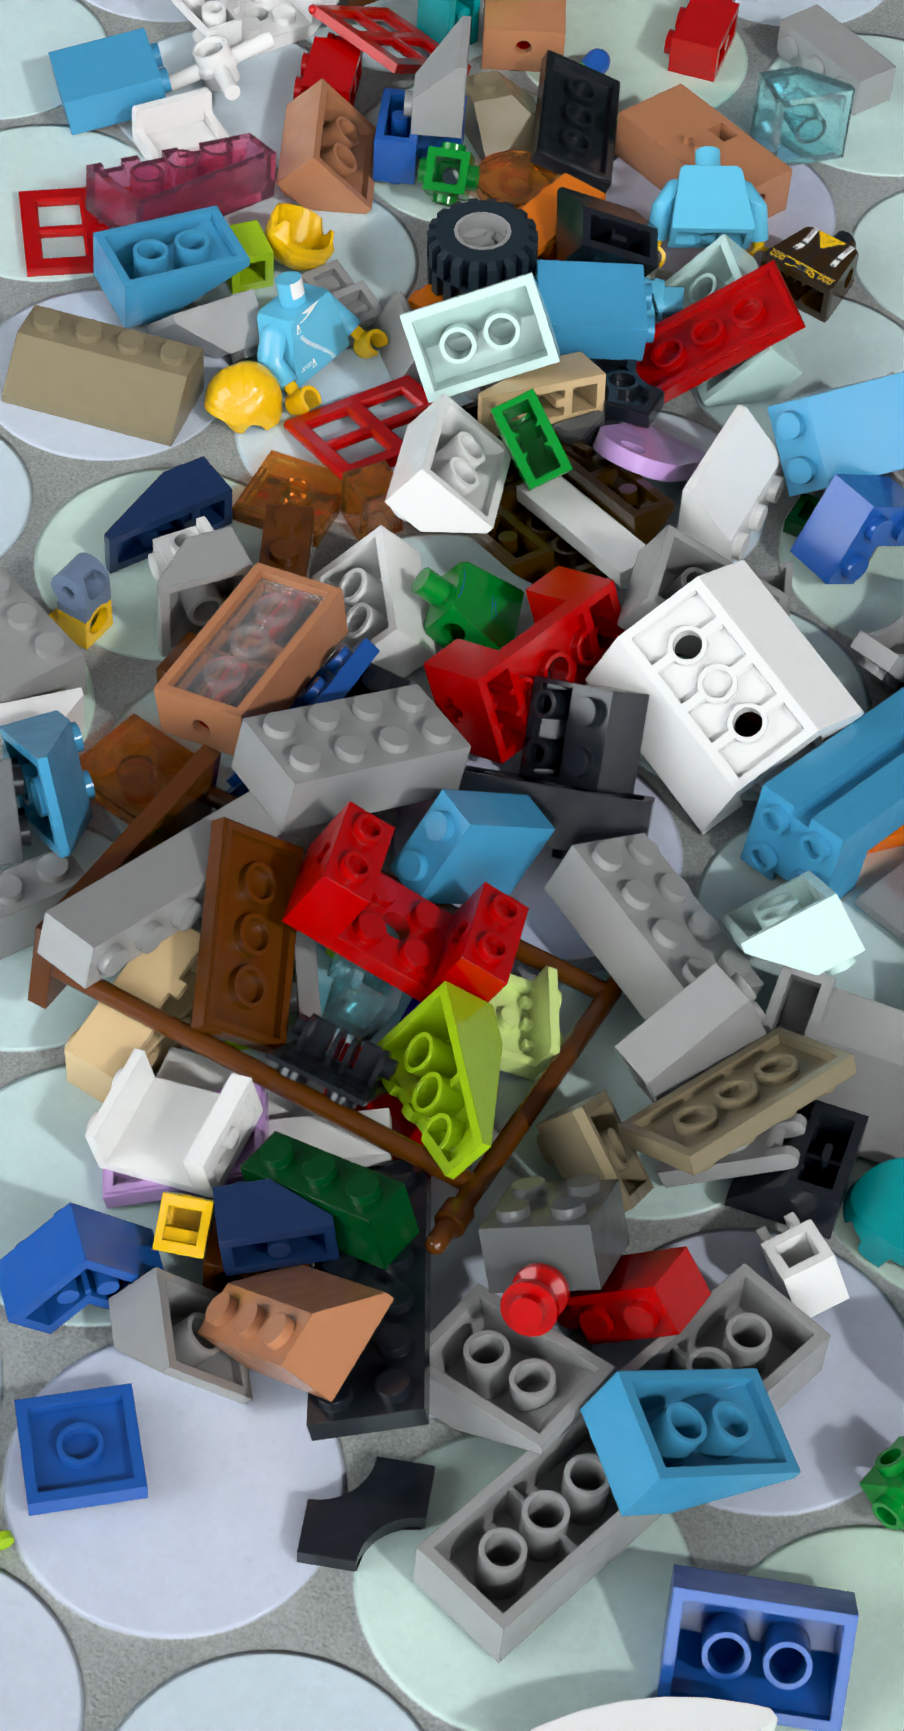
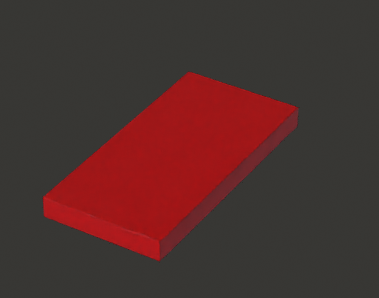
M770 261L655 324L653 343H646L643 360L637 362V374L649 385L663 390L665 393L664 404L806 327L775 261Z

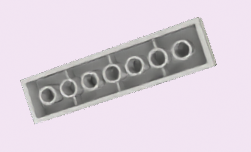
M744 1262L711 1291L709 1298L679 1335L658 1337L620 1371L757 1368L776 1412L821 1372L831 1335ZM580 1413L543 1454L527 1450L416 1547L413 1582L499 1663L663 1514L621 1516L582 1413Z

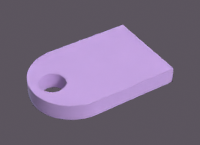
M629 423L601 426L593 444L595 451L610 462L644 477L664 482L689 480L706 454L652 426L644 428Z

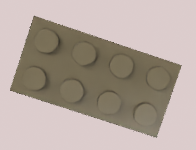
M777 1027L617 1125L621 1143L694 1176L709 1170L714 1166L715 1162L737 1148L752 1143L756 1136L780 1121L793 1117L799 1109L813 1100L834 1091L837 1085L857 1073L854 1055L790 1030Z

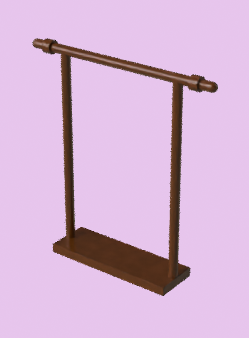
M203 744L57 904L212 813V807L219 810L237 799L238 797L216 787L222 753ZM381 869V873L402 884L396 876ZM435 904L452 915L458 910V907L452 904ZM43 920L36 926L27 1000L47 1009L68 985L238 1075L252 1078V1081L259 1086L459 1189L455 1197L447 1198L434 1216L435 1226L425 1240L427 1251L433 1255H439L447 1249L454 1238L461 1237L475 1218L474 1208L624 992L611 975L604 981L520 939L515 960L539 972L545 966L556 968L559 982L593 998V1000L561 1044L560 1053L552 1057L475 1169L471 1171L466 1168L454 1180L444 1175L425 1146L352 1108L332 1101L325 1094L306 1084L286 1078L277 1069L212 1035L191 1029L189 1023L114 984L101 979L88 988H83L37 953Z

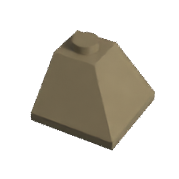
M497 70L467 76L465 134L485 168L530 159L537 104L533 97Z
M606 1089L548 1116L536 1125L540 1133L537 1135V1144L542 1156L549 1165L555 1164L560 1175L567 1180L582 1174H595L600 1177V1180L619 1179L625 1212L633 1209L654 1188L636 1150L621 1143L617 1125L622 1122Z

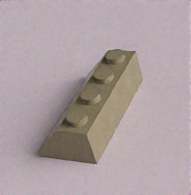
M34 305L16 335L2 392V402L171 447L204 390L203 348L52 308Z

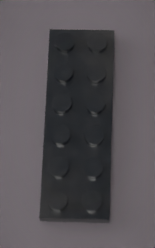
M394 1160L383 1166L366 1168L405 1183L419 1233L385 1270L338 1250L339 1259L314 1263V1269L386 1292L394 1300L333 1401L330 1402L308 1393L306 1426L312 1441L429 1425L431 1253L425 1247V1240L431 1232V1175L403 1160Z

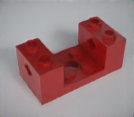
M557 566L525 589L535 624L500 650L457 638L423 663L435 705L471 745L470 754L503 764L523 749L534 676L548 677V672H550L549 678L587 683L586 677L616 638L626 631L617 626L621 607L614 580Z
M349 801L308 847L282 922L419 1002L424 1001L444 981L486 1002H490L508 984L529 907L484 882L453 915L381 873L395 827ZM385 924H388L397 932L399 939L387 933Z

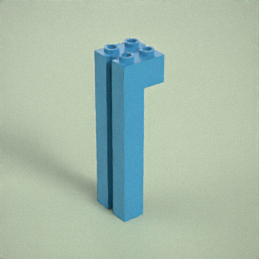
M904 687L763 784L740 857L742 861L771 881L778 874L788 882L810 870L838 895L839 899L855 888L867 851L904 825Z

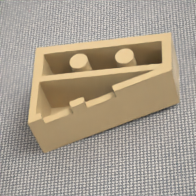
M191 927L186 931L180 930L163 940L151 953H142L128 962L112 984L191 1025L200 933ZM99 1002L82 1026L70 1036L66 1043L64 1054L67 1081L103 1103L111 1090L116 1072L125 1066L135 1048L145 1051L155 1074L161 1068L170 1047L180 1048L182 1045Z

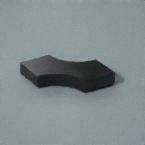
M590 359L606 373L605 400L607 405L605 417L649 428L664 405L665 393L663 390L649 385L637 374V360Z
M377 1456L369 1476L354 1490L331 1499H308L297 1549V1562L356 1572L364 1553L380 1538L400 1530H422V1528H425L435 1466Z

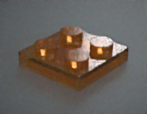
M133 713L79 757L81 769L89 772L94 785L95 799L92 800L130 825L190 760L194 753Z

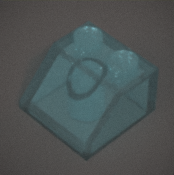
M799 66L759 72L750 137L788 166L842 158L844 156L855 88L852 84Z

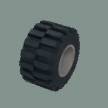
M472 198L464 203L458 201L450 204V209H441L437 213V218H433L429 223V230L427 231V280L429 285L432 284L434 294L436 296L443 294V300L530 272L535 277L538 256V231H536L534 220L527 218L528 213L523 209H514V204L506 201L503 203L496 202V199L487 198L486 200Z

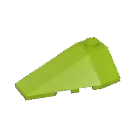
M444 981L376 1045L391 1051V1058L399 1061L398 1068L392 1079L388 1081L382 1078L383 1086L390 1095L397 1097L403 1105L401 1112L408 1121L416 1124L422 1133V1143L444 1175L454 1180L492 1145L503 1043L493 1005Z

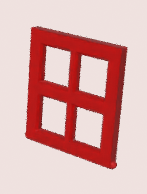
M311 4L308 8L312 16L394 74H415L428 59L412 47H420L431 55L439 45L434 39L387 7ZM345 20H353L368 31H359ZM375 21H383L397 32H389ZM381 46H390L406 58H397ZM468 64L467 75H468V73H469V71H470V68H471V65H469V64Z
M147 183L18 191L27 277L94 273L93 233L157 219L158 211L154 186ZM138 201L141 221L99 223L97 204ZM80 206L82 224L40 227L38 207ZM83 236L86 256L43 259L41 239Z
M406 375L288 419L284 422V428L338 479L347 485L396 466L403 440L392 430L410 424L433 402L428 403L423 386L410 375ZM402 395L416 407L384 420H380L368 410L370 407ZM347 416L361 427L358 430L326 442L312 430ZM370 438H373L385 449L383 452L351 464L336 452Z

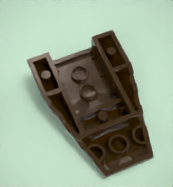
M478 400L460 406L477 420ZM559 440L573 468L572 471L562 475V477L647 545L658 534L674 511V501L639 474L626 470L606 458L602 460L593 456L591 446L580 441L570 445ZM511 459L493 529L487 534H467L513 574L531 584H534L557 566L608 578L605 573L517 500L516 486L523 484Z

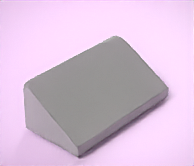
M402 291L395 292L374 322L371 330L380 329L388 338V344L378 348L391 379L395 380L410 375L420 384L422 382L400 319V314L412 311L405 294Z

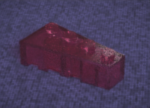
M251 133L201 142L197 151L175 147L162 150V158L140 162L138 155L121 158V166L104 169L101 162L86 165V210L110 229L217 205L224 217L274 196L276 152Z

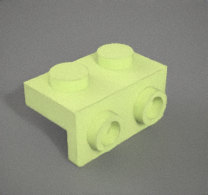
M545 966L533 981L510 974L508 984L488 1002L494 1007L503 1043L501 1071L535 1080L543 1072L552 1057L560 1053V1046L564 1042V1037L559 1027V1009L562 1002V993L558 990L556 968Z

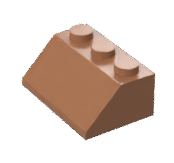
M323 78L286 105L276 184L286 197L294 199L302 207L309 210L367 214L372 210L375 182L373 180V157L376 127Z
M305 1265L284 1267L227 1283L224 1290L215 1296L208 1305L205 1320L197 1333L246 1368L332 1402L394 1298L386 1292Z

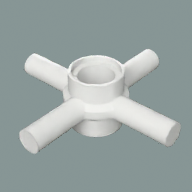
M196 29L192 34L195 42L192 49L195 64L169 75L172 92L203 79L205 87L210 91H223L227 99H237L241 93L237 84L240 79L237 64L275 47L276 45L270 31L230 48L225 37L214 35L205 38Z

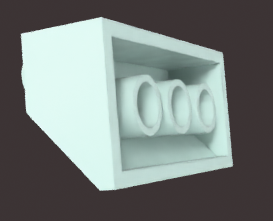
M723 234L665 281V286L684 287L683 309L759 267L754 257L726 234ZM787 337L697 386L702 402L708 407L769 401L801 376L803 372Z

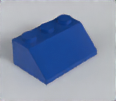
M673 1564L656 1697H708L749 1703L771 1708L778 1718L776 1725L812 1731H841L859 1618L855 1593Z

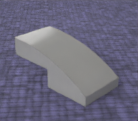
M337 259L301 274L303 283L324 287L361 321L360 327L375 322L384 309L364 280L354 283Z

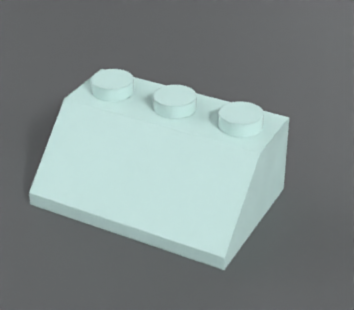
M532 272L400 314V319L428 403L434 402L443 393L450 397L560 362V349L547 308Z
M810 870L718 918L723 929L745 954L814 975H819L823 972H826L828 976L840 973L856 962L854 956L865 951L838 895Z

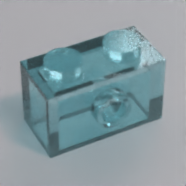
M385 924L387 933L399 939L397 932L391 926ZM335 954L327 972V976L333 978L322 1018L338 1025L340 1030L342 1028L349 1030L348 1034L354 1037L356 1035L363 1037L364 1042L370 1041L397 1011L402 991L339 954Z

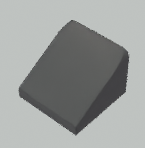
M597 410L556 423L553 429L558 431V439L572 445L580 441L591 446L594 456L597 452L593 448V444L600 427L605 425V412Z

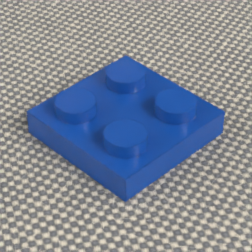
M132 1383L14 1400L29 1516L148 1498V1486Z

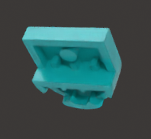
M904 1158L890 1159L871 1168L850 1186L843 1203L844 1222L852 1221L855 1232L861 1240L857 1247L858 1251L878 1268L889 1259L904 1267Z

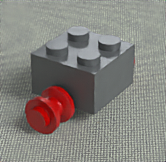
M595 1174L577 1175L562 1182H545L544 1178L538 1176L518 1179L510 1184L478 1228L489 1293H503L500 1301V1311L504 1321L515 1332L529 1337L544 1335L552 1329L569 1301L570 1291L601 1290L630 1243L620 1180H600V1177Z

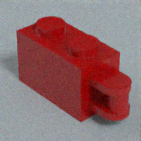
M690 0L686 8L680 7L675 30L670 29L668 31L664 46V53L670 54L668 71L714 82L735 38L740 4L735 3V0Z
M328 32L327 38L315 36L311 51L303 52L301 77L297 76L295 79L293 100L323 78L354 107L362 78L363 51L342 36L335 35V33Z
M687 1246L626 1254L620 1257L601 1290L570 1291L569 1301L557 1321L568 1329H582L590 1345L679 1335L709 1298L711 1292Z

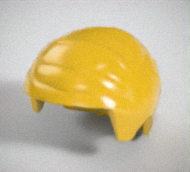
M278 203L275 206L264 232L274 251V260L295 271H309L324 265L335 252L333 244L334 231L329 230L327 234H324L322 218L307 208L289 203Z
M241 361L226 366L213 376L205 392L204 408L212 416L224 421L235 433L244 434L246 429L252 425L261 426L267 431L275 427L279 423L280 417H282V393L278 380L266 366L254 361Z

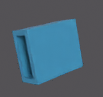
M144 28L48 52L56 86L72 135L132 120L133 106L166 98L165 93L172 92L166 67H163L158 43H149Z
M537 260L534 278L547 308L560 349V355L582 352L589 359L643 360L646 343H653L655 334V317L647 315V310H650L652 305V284L645 283L643 264Z
M442 789L390 868L405 887L435 904H463L484 882L509 896L556 829L528 795Z

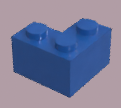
M384 88L374 138L373 180L389 182L391 184L403 183L414 185L418 161L421 157L427 158L429 146L441 147V142L463 145L467 96H465L461 138L411 134V117L403 116L405 90Z
M835 474L790 552L826 584H854L866 572L869 565L868 560L877 546H904V488L890 476Z
M70 1202L64 1208L58 1210L52 1218L29 1237L20 1241L12 1251L0 1260V1291L8 1322L52 1334L88 1304L109 1310L108 1299L153 1268L158 1267L164 1270L159 1251L152 1250L154 1241L153 1230Z

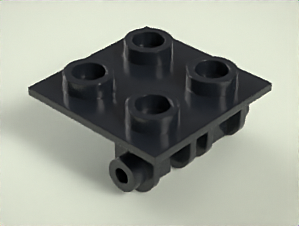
M302 1013L298 1017L292 1033L300 1036L299 1040L295 1039L267 1052L265 1058L279 1064L277 1071L281 1075L303 1084L311 1080L328 1089L326 1096L329 1099L349 1108H356L357 1104L364 1107L388 1093L380 1081L382 1078L390 1081L399 1065V1061L391 1058V1051L367 1040L360 1051L354 1067H352L361 1047L363 1037L355 1036L341 1062L337 1059L347 1039L349 1030L342 1028L338 1032L328 1054H326L338 1025L315 1013L311 1017Z

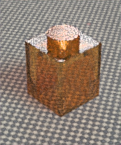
M385 460L343 472L341 514L359 541L380 525L392 533L403 531V520L398 518L390 506L385 503L393 476V471Z

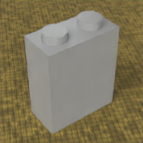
M715 963L614 1047L637 1085L655 1103L766 1035L762 1022L767 1016L756 1003L755 999L757 996L742 976L736 972L729 977Z

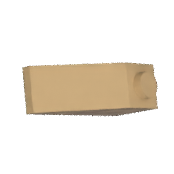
M582 352L560 355V362L506 378L479 393L477 421L495 436H500L490 409L532 388L551 425L597 410L604 412L606 373ZM527 413L515 417L510 422H514L521 419Z

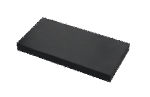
M547 50L541 60L530 162L559 175L567 173L606 193L612 183L620 82L554 51Z

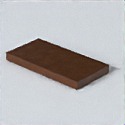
M226 817L212 820L191 1029L267 1053L286 1044L297 930L282 922L303 864L304 848Z

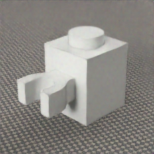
M791 1212L784 1216L788 1227L787 1231L777 1236H772L769 1234L766 1226L756 1230L776 1288L810 1318L849 1299L836 1257L811 1219L800 1224L795 1213Z

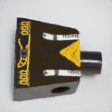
M805 227L766 250L762 254L760 267L774 260L797 308L825 323L852 287L859 253L856 250L855 239L846 231H838L835 235L830 236L815 227Z

